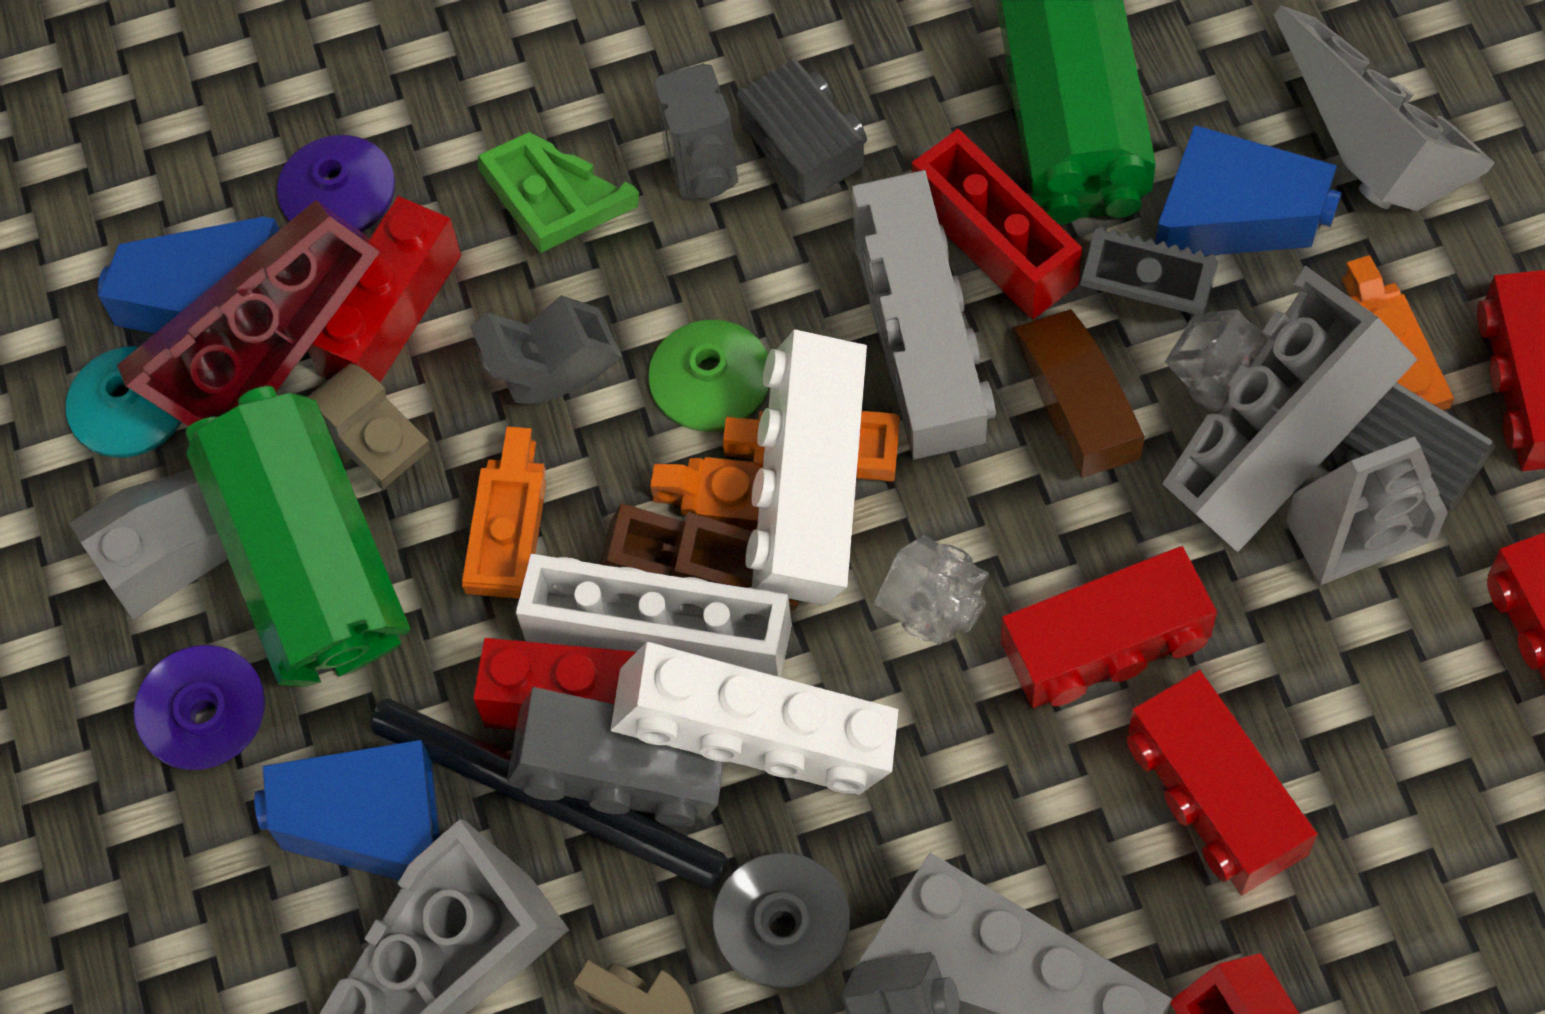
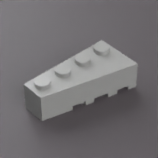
M1306 265L1293 284L1300 292L1286 313L1275 311L1263 329L1262 333L1268 338L1266 344L1250 368L1240 365L1227 384L1230 391L1229 400L1220 414H1209L1206 416L1163 482V485L1237 552L1418 360L1379 317Z

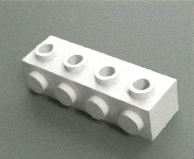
M794 329L777 350L771 349L767 356L763 371V384L765 387L770 388L769 408H766L761 416L757 433L758 445L765 447L763 468H760L756 474L751 497L752 505L759 508L757 530L755 529L751 533L746 550V566L753 569V589L788 594L789 599L826 605L847 588L867 345Z
M536 554L530 555L516 610L519 624L527 642L636 652L646 642H651L777 677L782 675L792 627L788 594L756 590L753 587L744 588L712 583L693 577L681 578L649 573L631 567L618 568L582 562L568 557L555 558Z
M646 642L620 668L610 731L632 736L649 744L666 745L698 753L711 760L732 762L764 770L773 776L795 778L826 786L839 793L860 795L892 772L898 709Z

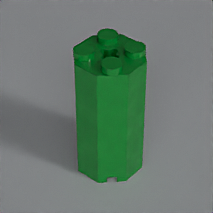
M997 0V12L1030 198L1059 225L1071 223L1079 218L1105 215L1123 218L1137 213L1142 206L1140 198L1152 191L1156 162L1123 0Z
M272 386L255 388L246 392L238 399L237 407L220 417H208L190 425L185 431L190 443L186 454L278 685L308 687L321 683L317 670L335 668L338 677L356 672L395 651L401 644L399 635L407 636L411 628L317 401L293 393L277 396L275 388Z

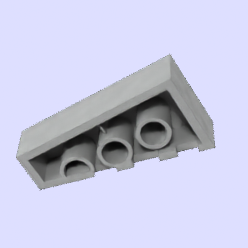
M922 170L852 186L855 252L913 460L986 444L987 419L996 417L994 398L989 382L979 383L975 365L980 364L978 344L973 329L965 328L961 313L964 311L963 294L958 277L956 275L952 276L948 261L947 239L942 224L938 222L926 171Z
M931 852L856 964L857 966L863 961L891 957L892 960H897L905 955L932 952V955L936 957L942 978L951 977L955 982L959 996V1014H1167L1172 998Z

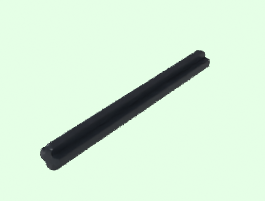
M390 698L381 700L371 716L369 725L376 735L396 744L422 740L432 761L706 889H715L725 874L728 861L724 853L632 810L624 814L604 813L593 809L590 806V801L568 796H564L560 800H541L527 795L524 792V787L506 784L511 754Z

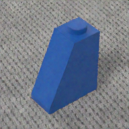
M1194 125L1158 222L1155 243L1159 244L1164 241L1169 248L1176 244L1181 251L1189 247L1193 254L1201 250L1204 256H1209L1212 253L1214 255L1312 247L1319 225L1331 228L1342 192L1331 189L1337 165Z
M263 216L118 244L111 265L105 266L100 274L98 297L115 326L156 333L277 233L279 227L275 218Z
M422 740L263 766L264 789L255 791L254 796L256 817L260 829H268L284 851L400 880L408 865L440 837L433 763Z

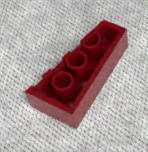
M315 200L121 361L117 367L125 386L187 426L208 417H220L237 407L238 399L246 392L255 388L272 386L277 392L380 251L365 234Z

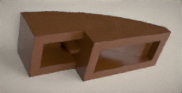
M1072 309L1013 327L1014 337L1056 435H1063L1080 477L1084 478L1141 459L1144 443L1142 429L1111 367L1084 324Z
M621 503L610 520L599 565L618 568L631 567L649 573L681 578L693 577L712 583L750 588L752 587L753 569L746 566V550L753 531L690 512L681 521ZM789 599L790 610H795L798 607L799 600Z

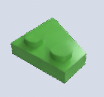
M530 132L478 155V171L539 253L638 207L639 191L635 186L625 181L619 188L593 174V164L575 155L559 152L554 147V144Z

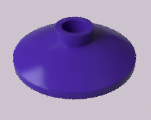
M349 135L323 137L300 148L284 165L277 184L279 205L289 222L317 200L361 232L370 228L385 214L395 192L394 172L384 152L363 138ZM339 174V175H338L336 178H334V179H330V180L325 179V178H327V177L330 176V175Z
M198 645L184 648L161 660L144 678L135 699V727L145 747L163 763L186 770L212 768L237 756L255 737L265 712L264 688L255 669L238 653L213 645ZM208 707L216 709V713L210 720L201 724L195 722L197 714L202 709Z

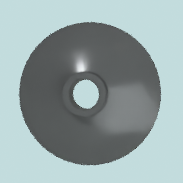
M792 853L767 854L754 858L740 866L723 884L713 911L715 939L727 963L747 980L772 988L799 986L824 974L841 955L850 929L848 901L837 879L818 862ZM787 917L791 919L796 925L794 931L786 937L774 935L770 931V926L777 918Z

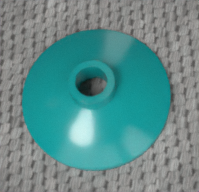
M136 346L117 348L94 358L81 369L69 388L65 409L70 429L81 444L99 455L127 458L147 453L167 441L182 423L131 389L121 397H113L119 390L127 388L117 365L138 348Z

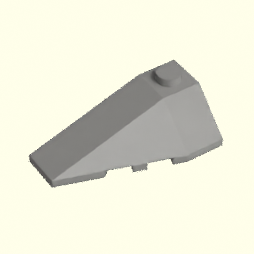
M1282 5L1278 7L1274 17L1345 166L1362 181L1359 191L1368 200L1384 209H1389L1394 204L1418 211L1488 173L1495 162L1453 124L1442 116H1437L1434 119L1423 110L1409 104V100L1414 95L1400 83H1394L1379 72L1366 69L1370 63L1369 59L1316 17Z
M1414 436L1354 459L1327 475H1320L1303 483L1293 493L1286 523L1321 586L1437 540L1448 512L1439 496V490L1431 477V470L1422 448Z
M193 469L122 489L68 523L133 620L228 560Z
M459 819L408 865L397 883L402 888L382 920H375L364 939L369 943L348 978L339 980L320 1014H465L520 974L569 931V928L525 871L467 821Z

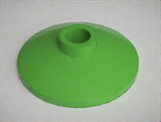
M701 320L689 323L668 335L656 349L649 367V385L652 397L662 413L680 426L705 432L724 430L726 417L749 419L764 403L770 390L769 387H765L763 384V371L768 353L761 341L753 333L735 323L723 320ZM705 361L719 362L718 366L712 370H703L698 367L699 364Z

